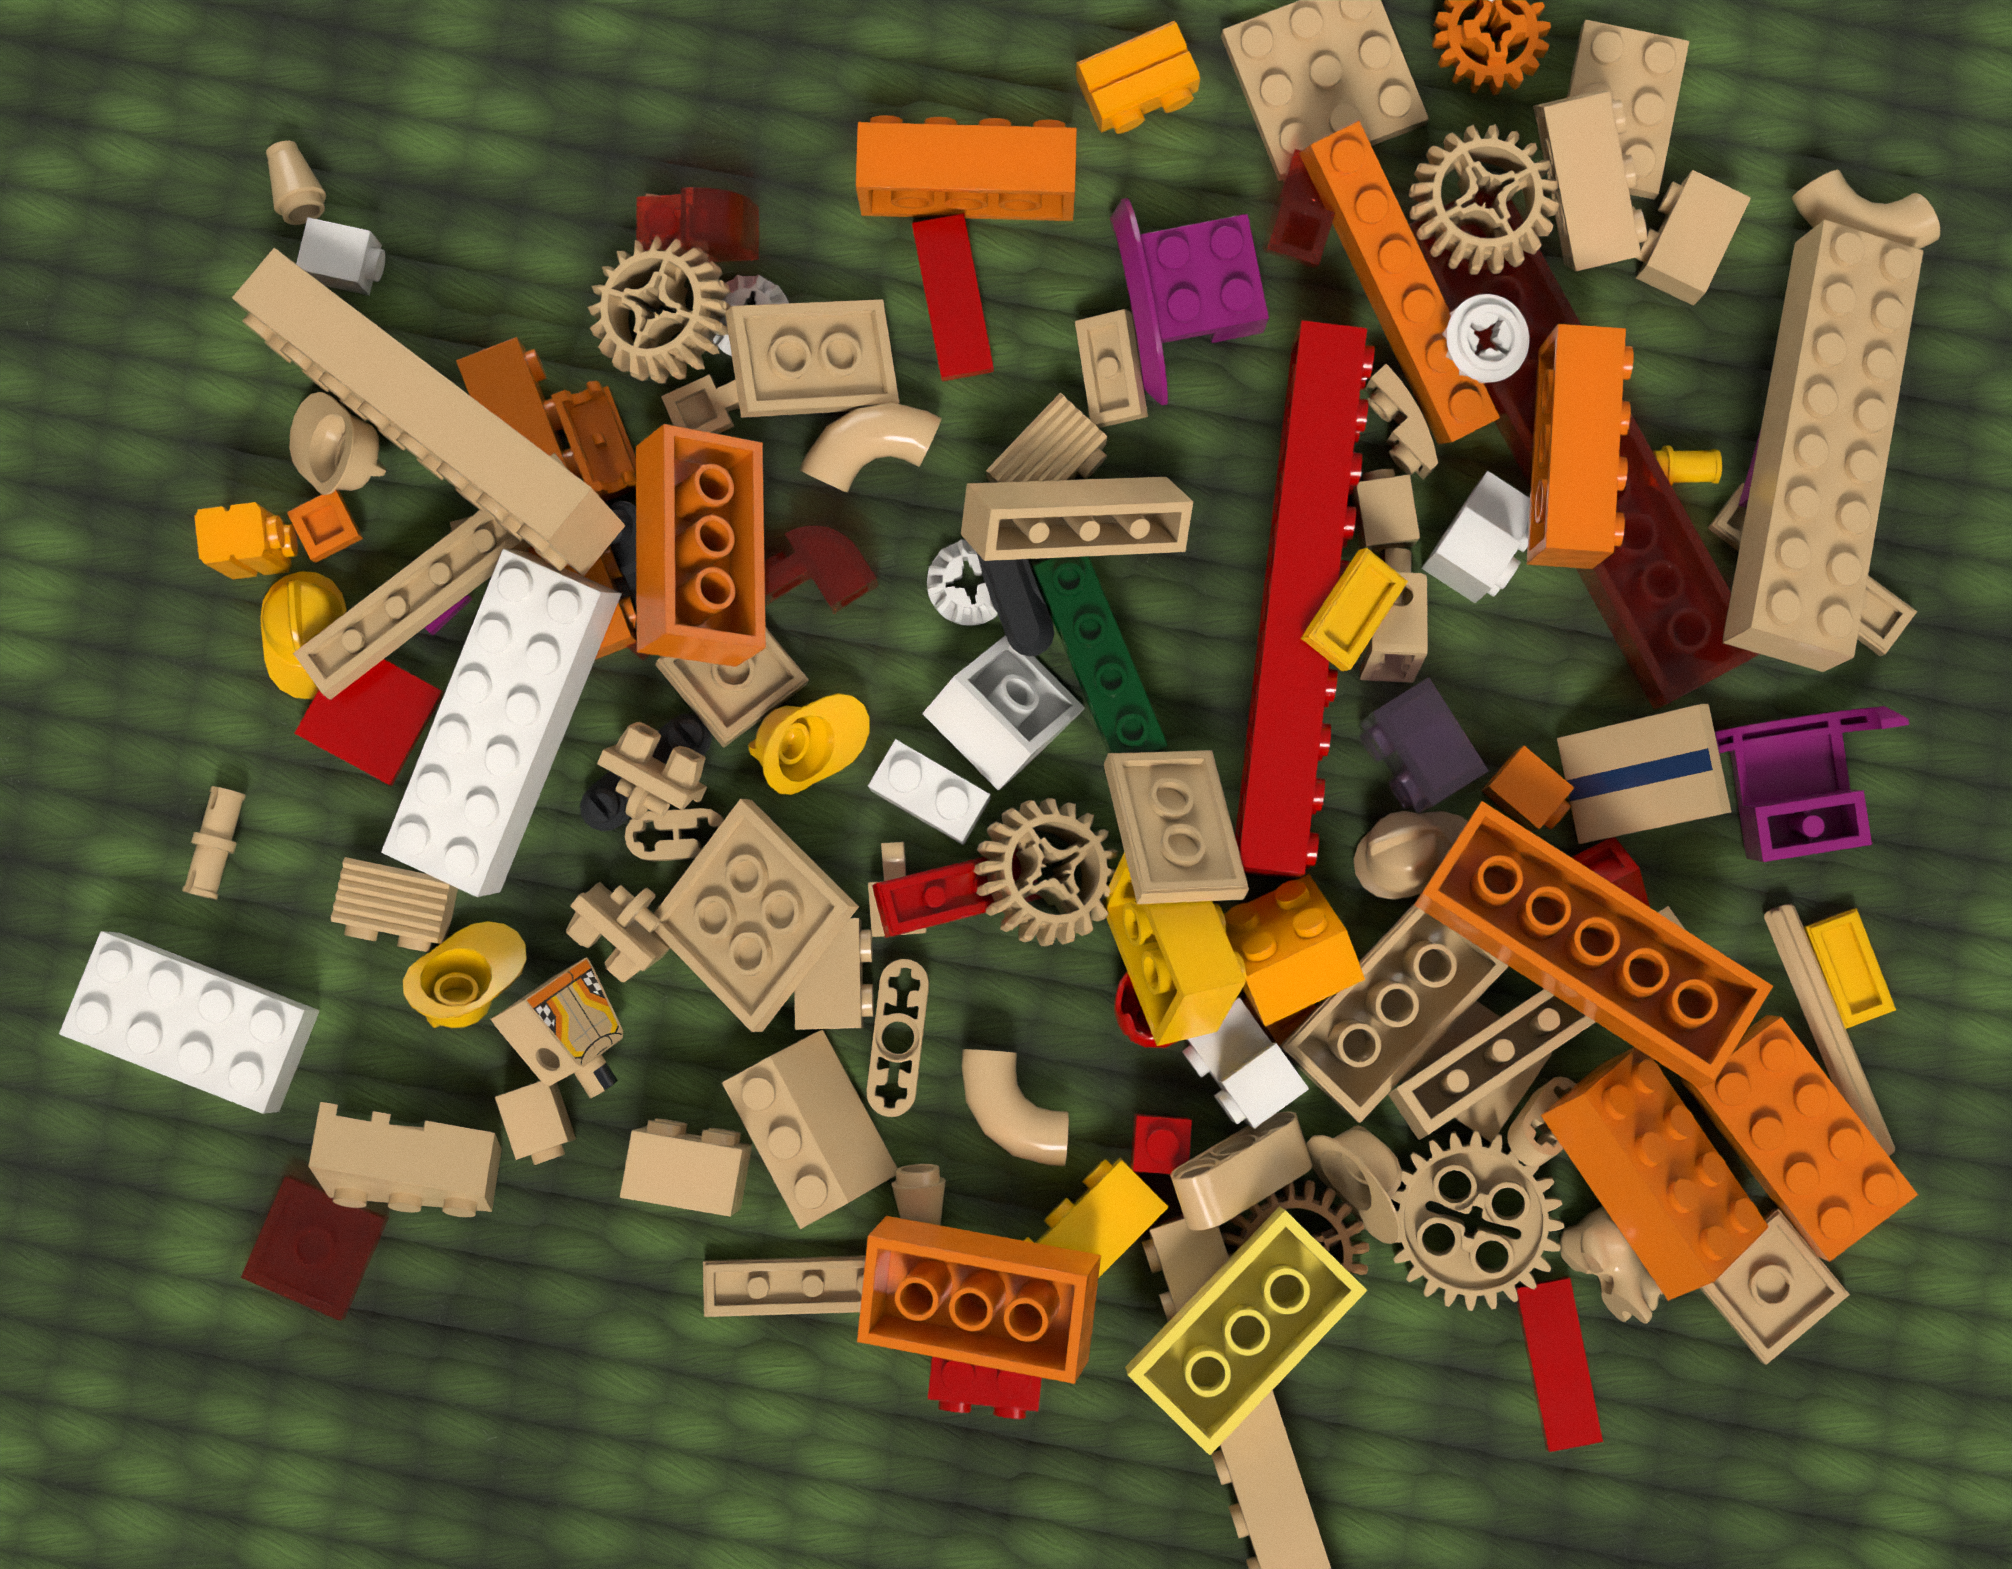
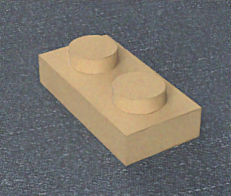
M1122 309L1075 321L1090 421L1098 428L1148 417L1132 312Z

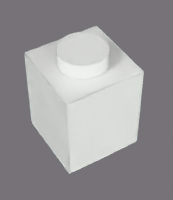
M307 217L296 265L324 286L370 295L373 281L378 282L382 277L385 266V251L381 249L382 244L369 230Z

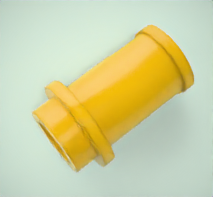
M1663 446L1661 451H1653L1651 453L1649 465L1650 478L1652 483H1661L1663 488H1671L1673 483H1719L1722 474V456L1718 449L1673 451L1672 446Z

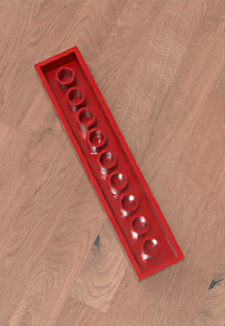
M1302 320L1291 346L1235 829V839L1244 873L1296 879L1305 875L1306 868L1309 869L1310 866H1315L1317 860L1319 833L1310 832L1312 815H1316L1317 811H1321L1323 806L1325 778H1317L1316 773L1318 761H1322L1323 756L1327 757L1329 752L1331 724L1322 723L1324 707L1328 708L1329 702H1334L1338 670L1330 669L1329 660L1302 640L1301 637L1350 564V561L1341 560L1342 548H1346L1348 539L1352 540L1356 520V507L1347 506L1348 495H1352L1354 486L1359 484L1362 467V453L1353 452L1354 442L1358 443L1360 432L1365 431L1368 415V399H1360L1359 396L1360 390L1365 388L1366 378L1370 379L1375 352L1374 346L1365 345L1367 328Z

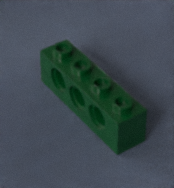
M1089 556L1051 558L1034 565L1033 571L1041 588L1050 617L1107 753L1165 752L1168 747Z

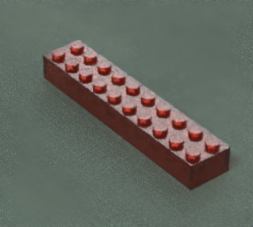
M1478 191L1471 204L1476 203L1482 207L1485 203V208L1490 209L1497 195L1491 197L1485 193L1482 198V192ZM1511 199L1506 202L1507 210L1511 216L1508 223L1512 230L1515 231L1523 224V219ZM1456 200L1443 206L1444 210L1446 211L1453 207ZM1427 220L1415 221L1409 224V227L1450 312L1468 298L1481 294H1492L1503 297L1514 304L1526 321L1529 331V348L1524 362L1508 378L1497 382L1484 383L1500 416L1494 422L1531 487L1538 350L1558 324L1581 325L1540 249L1535 254L1523 250L1524 261L1517 267L1509 264L1504 258L1503 269L1497 274H1493L1489 269L1487 260H1483L1479 273L1472 275L1468 268L1469 259L1462 258L1455 269L1448 266L1449 259L1453 253L1446 248L1439 256H1432L1430 250L1437 239L1435 236L1424 240L1418 239L1417 232ZM1467 224L1459 227L1460 230L1474 237L1493 238H1487L1482 229L1475 225ZM1495 324L1481 331L1472 328L1474 334L1479 338L1475 355L1488 348L1497 351L1495 345L1490 341ZM1631 414L1627 435H1620L1619 457H1626L1628 463L1625 488L1623 491L1617 490L1616 512L1624 513L1625 518L1621 546H1614V553L1593 569L1576 568L1650 704L1656 710L1760 654L1722 643L1731 591Z

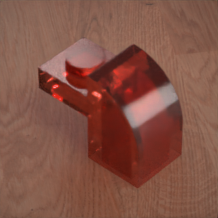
M1294 149L1277 203L1274 205L1264 239L1263 252L1315 268L1320 263L1335 212L1325 209L1299 153L1301 150Z
M688 187L681 188V194L637 197L636 240L641 243L645 251H649L655 236H657L662 242L661 248L666 251L676 238L680 240L681 248L686 251L694 247L700 248L707 253L708 262L759 260V207L744 195L713 188Z
M804 526L785 533L795 553L786 558L784 553L781 552L764 561L765 606L807 580L812 579L831 611L835 614L879 586L877 578L855 544L842 533L823 526Z

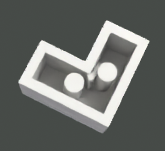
M1487 471L1479 480L1421 569L1473 603L1480 600L1486 593L1494 597L1500 589L1507 585L1521 563L1513 557L1517 549L1524 552L1528 547L1530 498Z
M1236 998L1217 1032L1186 1039L1190 1046L1182 1051L1201 1078L1207 1073L1212 1075L1222 1089L1214 1097L1230 1120L1236 1124L1244 1120L1247 1125L1256 1128L1309 1090L1277 1043L1270 1041L1240 998Z

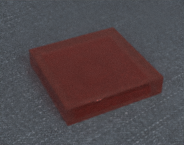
M291 1175L285 1176L240 1278L334 1319L344 1320L389 1218L365 1207L352 1208L338 1205L333 1202V1198L328 1197L323 1189Z

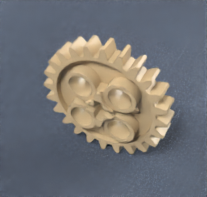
M1479 1130L1473 1131L1470 1144L1462 1145L1455 1131L1451 1132L1450 1148L1445 1150L1435 1139L1429 1140L1432 1156L1426 1159L1415 1151L1411 1153V1159L1417 1169L1414 1173L1401 1169V1181L1406 1186L1405 1189H1398L1392 1200L1400 1203L1399 1208L1395 1209L1400 1223V1236L1394 1243L1402 1242L1403 1248L1393 1256L1394 1262L1402 1263L1411 1260L1413 1266L1410 1268L1406 1280L1411 1282L1422 1275L1427 1278L1424 1289L1426 1297L1433 1294L1438 1287L1445 1289L1444 1300L1445 1306L1448 1307L1453 1303L1457 1294L1465 1295L1468 1311H1473L1477 1296L1483 1295L1490 1308L1496 1309V1293L1504 1291L1513 1302L1518 1301L1515 1284L1521 1281L1527 1287L1534 1290L1537 1285L1530 1271L1534 1267L1546 1272L1551 1270V1265L1542 1256L1543 1250L1555 1252L1560 1251L1561 1248L1558 1242L1548 1237V1231H1557L1564 1228L1562 1220L1549 1217L1548 1214L1549 1211L1562 1205L1561 1199L1557 1197H1544L1543 1194L1553 1185L1554 1180L1552 1176L1535 1179L1533 1175L1539 1166L1533 1167L1522 1164L1511 1150L1508 1153L1502 1151V1135L1498 1133L1492 1139L1489 1146L1482 1145ZM1455 1170L1467 1175L1471 1182V1188L1467 1195L1460 1199H1450L1444 1196L1439 1188V1180L1446 1172ZM1514 1188L1523 1196L1524 1205L1516 1215L1502 1216L1493 1208L1492 1198L1500 1189ZM1434 1201L1464 1214H1469L1472 1206H1478L1482 1208V1218L1484 1220L1517 1228L1521 1231V1236L1519 1238H1512L1484 1226H1477L1474 1233H1468L1465 1231V1221L1454 1216L1429 1211L1426 1208V1203ZM1442 1223L1450 1227L1455 1236L1452 1246L1444 1251H1434L1428 1248L1423 1240V1233L1428 1226ZM1490 1240L1503 1244L1508 1252L1505 1263L1494 1269L1484 1267L1476 1258L1478 1247Z

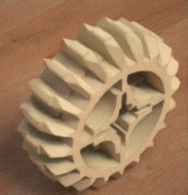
M1496 124L1489 126L1484 139L1480 138L1479 132L1474 125L1467 127L1463 141L1453 132L1446 135L1443 141L1444 149L1432 146L1426 155L1430 164L1420 163L1414 174L1421 182L1413 184L1409 191V197L1421 202L1412 207L1410 218L1417 221L1427 220L1417 232L1418 239L1424 240L1435 236L1437 240L1430 250L1432 256H1439L1446 248L1453 253L1449 259L1448 266L1455 269L1462 258L1469 259L1468 268L1472 275L1479 273L1483 260H1487L1489 269L1493 274L1501 272L1504 266V258L1514 267L1521 265L1524 261L1523 250L1531 254H1535L1542 244L1538 236H1548L1553 229V224L1546 217L1554 216L1559 209L1558 202L1547 198L1558 189L1557 181L1541 179L1551 167L1550 160H1541L1533 163L1531 159L1538 149L1536 143L1528 144L1522 151L1515 146L1519 140L1518 131H1512L1506 141L1498 139L1499 130ZM1480 162L1497 165L1508 173L1502 175L1492 174L1486 171ZM1455 169L1460 177L1457 185L1460 188L1462 197L1455 201L1453 207L1445 211L1441 199L1442 180ZM1522 189L1526 205L1523 224L1513 231L1508 223L1511 216L1507 210L1506 202L1511 200L1513 195ZM1478 191L1482 192V198L1485 193L1491 197L1497 195L1490 209L1485 208V203L1482 207L1476 203L1471 204ZM1467 224L1475 225L1482 229L1487 238H1493L1474 237L1463 232L1459 227Z
M655 236L651 247L644 241L635 240L634 255L631 256L625 251H617L620 265L616 269L610 266H601L608 280L605 286L601 284L592 286L594 293L601 297V302L587 307L592 316L600 319L590 328L593 335L602 340L598 348L603 355L613 358L612 363L614 367L622 372L630 371L631 376L640 381H646L650 376L657 383H666L669 374L678 380L686 379L687 364L697 370L705 369L701 355L705 351L713 355L720 354L719 348L712 341L716 334L720 336L728 335V328L720 322V318L725 317V312L731 307V305L722 301L731 291L728 284L719 280L723 274L722 270L714 262H708L707 253L698 247L691 249L690 244L682 239L675 238L670 243L664 237ZM687 277L693 290L694 302L692 311L687 309L685 304L688 289L684 287ZM662 305L665 308L669 307L676 313H671L663 310V312L659 315L656 312L652 313L651 311L646 309V307L658 310L659 307ZM629 310H633L636 317L633 330L637 333L635 342L629 330ZM681 332L674 340L671 341L672 337L675 334Z
M1053 798L1043 800L1039 807L1035 801L1028 800L1020 805V811L1011 808L1003 812V824L995 822L987 828V833L992 841L980 843L977 851L989 859V861L975 865L973 871L980 876H987L988 883L979 886L976 893L979 896H986L991 893L995 901L988 905L986 914L989 916L999 912L1005 914L1001 921L1000 930L1008 932L1019 925V941H1031L1036 935L1041 946L1052 945L1055 938L1061 944H1067L1074 941L1075 932L1081 936L1091 933L1094 929L1092 920L1098 922L1107 917L1108 912L1101 901L1109 896L1110 888L1106 883L1111 882L1116 869L1108 868L1107 861L1114 859L1118 851L1115 849L1104 851L1100 842L1107 838L1109 831L1101 829L1093 833L1090 830L1094 815L1086 813L1076 820V804L1069 802L1058 809L1056 800ZM1034 830L1055 834L1067 842L1070 847L1065 850H1058L1052 847L1045 837L1040 839ZM1017 847L1018 852L1016 856L1021 864V873L1014 883L1012 858ZM1062 860L1060 865L1052 869L1054 875L1048 877L1049 880L1045 879L1032 884L1035 879L1042 875L1041 869L1047 867L1046 864L1051 865ZM1079 863L1082 871L1081 890H1079L1074 880V871ZM1031 894H1037L1049 906L1055 905L1061 915L1039 911L1027 903L1024 898Z

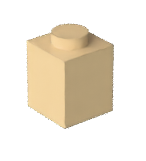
M1381 469L1364 473L1362 475L1363 481L1359 482L1358 486H1354L1351 495L1352 506L1356 507L1355 525L1359 550L1368 548L1372 552H1380L1388 548L1413 547L1420 539L1410 474L1395 476L1394 469Z
M539 1081L495 1097L516 1160L531 1155L533 1164L537 1165L565 1155L562 1144L576 1140L557 1082L549 1086Z

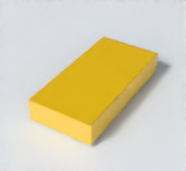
M1368 548L1358 550L1301 639L1341 671L1351 670L1408 581Z
M1857 908L1849 909L1803 926L1845 1029L1896 1011Z

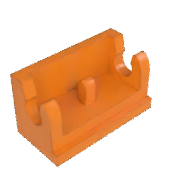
M590 381L586 384L587 389L582 392L571 394L570 391L562 390L552 394L551 397L583 481L604 502L636 490V456L610 388L608 386L602 387L599 381Z

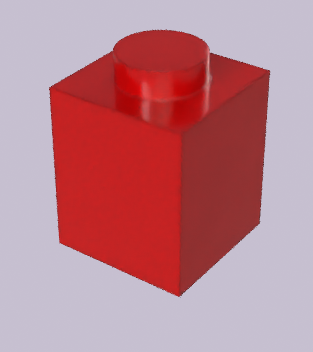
M1134 1114L1131 1153L1132 1171L1171 1174L1177 1167L1189 1161L1192 1120L1186 1117Z

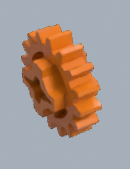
M1445 0L1443 7L1447 12H1438L1433 25L1442 31L1435 34L1432 47L1446 50L1441 55L1438 65L1440 68L1450 65L1456 68L1452 78L1453 83L1457 84L1466 76L1472 80V93L1476 94L1482 83H1489L1492 94L1498 95L1504 81L1507 80L1508 84L1515 90L1520 87L1524 80L1522 72L1533 77L1540 66L1536 58H1544L1549 48V44L1541 40V38L1547 36L1551 29V24L1546 21H1537L1545 7L1543 2L1529 5L1526 0H1494L1493 2L1488 0ZM1476 6L1475 18L1464 20L1462 25H1457L1461 16ZM1486 24H1488V29H1491L1493 37H1500L1496 47L1495 42H1492L1490 33H1482ZM1520 45H1525L1522 54L1514 61L1506 64L1508 51L1518 50Z

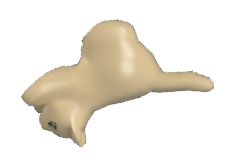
M1603 1206L1589 1212L1578 1224L1565 1228L1561 1233L1560 1252L1563 1260L1575 1271L1598 1276L1602 1300L1616 1318L1626 1322L1633 1315L1643 1323L1647 1324L1650 1322L1652 1311L1657 1308L1658 1300L1663 1293Z

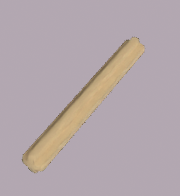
M1792 903L1770 909L1764 914V919L1832 1083L1887 1155L1890 1156L1895 1152L1894 1143L1797 910Z

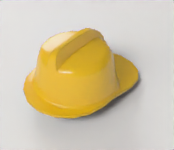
M300 571L284 576L271 586L262 603L260 616L264 660L269 677L280 690L295 698L314 699L319 689L293 653L347 612L343 593L331 579L316 572Z
M840 693L823 697L803 707L783 706L773 710L764 718L758 728L756 739L748 745L749 752L759 760L763 767V774L771 788L780 794L793 795L841 771L854 762L864 749L870 733V717L864 704L851 695Z
M490 921L471 924L454 933L408 968L403 979L404 996L410 1006L426 1016L427 1021L434 1028L439 1026L465 1028L475 1024L488 1013L493 999L509 988L522 974L527 961L526 945L519 933L506 924Z

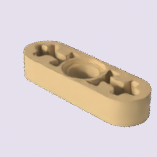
M900 959L890 963L882 972L879 984L867 1083V1099L870 1106L877 1113L887 1117H896L908 1111L913 1105L917 1094L929 993V977L920 964L908 959ZM902 968L911 969V977L920 980L919 991H910L907 1001V1008L918 1006L917 1019L902 1013L887 1016L884 1014L886 1003L897 1006L898 990L890 988L889 981L891 977H899ZM897 1021L909 1025L914 1033L912 1047L902 1054H894L888 1051L882 1040L885 1028ZM879 1057L891 1062L912 1061L911 1073L899 1069L898 1085L901 1088L907 1089L906 1099H898L894 1108L886 1107L885 1097L876 1094L877 1085L887 1084L890 1069H878Z

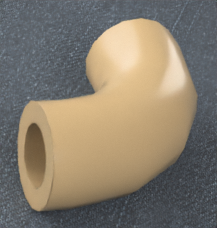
M1834 170L1820 176L1797 191L1791 198L1799 213L1812 228L1825 219L1917 249L1937 241L1940 237L1938 217L1931 204L1921 194L1913 193L1899 201L1888 204L1870 202L1856 194L1848 185L1840 170Z
M893 402L858 407L826 426L805 455L799 470L848 493L854 478L861 468L876 458L894 457L919 467L931 445L942 418L925 410Z
M963 1049L961 1066L966 1103L984 1134L1012 1156L1050 1166H1065L1068 1145V1112L1052 1111L1037 1107L1025 1098L1017 1082V1053Z

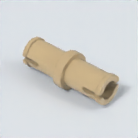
M211 786V793L200 833L194 832L191 843L195 844L196 847L182 891L217 900L219 895L217 893L228 853H235L237 843L233 842L232 839L246 795Z

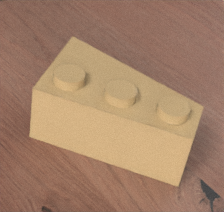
M320 1102L309 1168L328 1197L333 1198L334 1203L345 1207L361 1208L366 1206L367 1201L385 1202L393 1210L410 1213L421 1211V1206L442 1207L444 1213L457 1217H474L476 1211L492 1212L502 1151L495 1133L425 1121L423 1127L390 1125L391 1114L375 1111L372 1112L371 1121L337 1116L338 1105Z

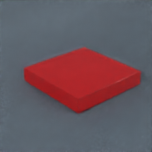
M383 659L331 700L318 690L294 734L384 783L393 786L445 692Z

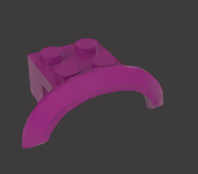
M1123 198L1111 215L1110 223L1117 241L1126 279L1139 350L1143 388L1159 404L1167 405L1168 391L1162 343L1210 334L1211 343L1261 334L1265 331L1269 316L1248 214L1140 234L1131 202L1128 198Z
M1885 706L1799 716L1714 731L1719 755L1728 751L1731 754L1746 859L1768 862L1872 845L1864 790L1850 788L1842 733L1909 725V720Z

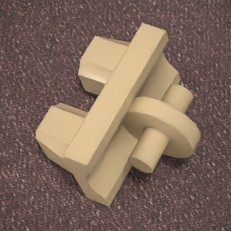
M642 722L629 725L616 745L603 749L597 763L622 777L616 786V792L629 798L625 811L626 815L639 820L649 809L660 816H664L670 804L682 810L692 800L696 802L701 801L707 786L699 782L705 756L690 748L678 746L673 748L666 764L655 759L652 755L661 735L657 730Z
M599 882L587 893L579 894L570 906L576 912L566 929V933L580 946L586 948L594 945L602 935L611 942L616 949L604 963L607 970L620 982L627 981L640 970L645 971L663 958L670 949L665 941L654 931L661 920L647 909L655 898V894L649 888H645L634 897L622 885L618 886L612 893Z

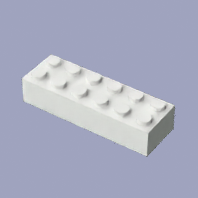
M502 550L381 853L476 897L501 892L622 593L564 568L560 572L543 558L527 551Z

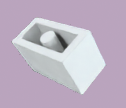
M896 739L868 785L873 793L962 845L965 844L991 799L989 793Z

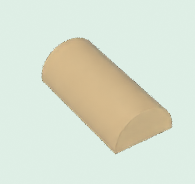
M1415 905L1359 961L1366 980L1323 999L1279 1046L1309 1079L1359 1123L1363 1121L1508 967V965Z

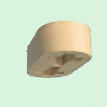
M704 808L668 810L664 816L648 811L639 820L633 818L630 820L625 831V841L631 853L642 860L655 862L695 859L702 850L700 841L696 839H682V830L698 829L700 819L704 818L708 819L711 827L719 828L725 819L713 810ZM651 821L654 822L655 829L659 831H673L674 840L657 841L655 851L648 852L646 844L637 842L636 839L637 833L645 832L646 823Z
M1555 1077L1532 1094L1508 1131L1509 1146L1518 1160L1529 1166H1541L1563 1150V1147L1541 1115L1572 1089L1576 1083L1568 1078ZM1535 1128H1539L1542 1131L1537 1142L1534 1140L1536 1135Z

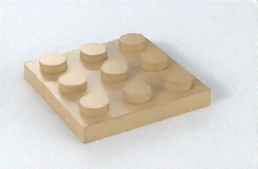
M1299 0L1222 29V41L1278 181L1307 171L1299 154L1302 150L1357 121H1360L1371 146L1423 127L1429 120L1381 0Z
M740 799L655 911L654 915L661 922L654 931L751 1032H763L859 906L752 800Z

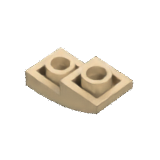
M1385 364L1370 378L1365 387V390L1371 395L1367 398L1368 403L1383 420L1390 422L1394 419L1399 424L1386 441L1393 448L1389 451L1393 461L1405 473L1412 475L1416 472L1424 480L1438 464L1429 428L1408 389L1392 369Z

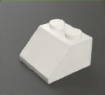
M1005 635L956 674L922 714L999 791L1052 742L1085 707L1034 656L1021 655L1012 649Z

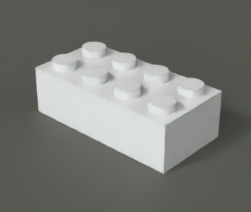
M101 931L59 1034L265 1114L280 1111L320 1010L125 934Z

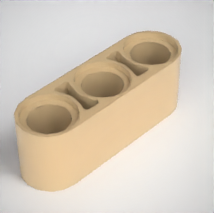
M1279 1112L1256 1128L1248 1125L1177 1167L1170 1175L1188 1229L1205 1230L1229 1221L1304 1175L1313 1165L1296 1113Z

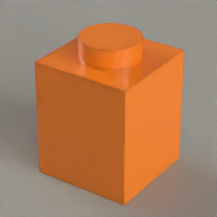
M1522 746L1513 752L1481 791L1523 827L1533 832L1539 830L1543 824L1551 830L1563 818L1572 806L1565 799L1574 787L1527 747Z

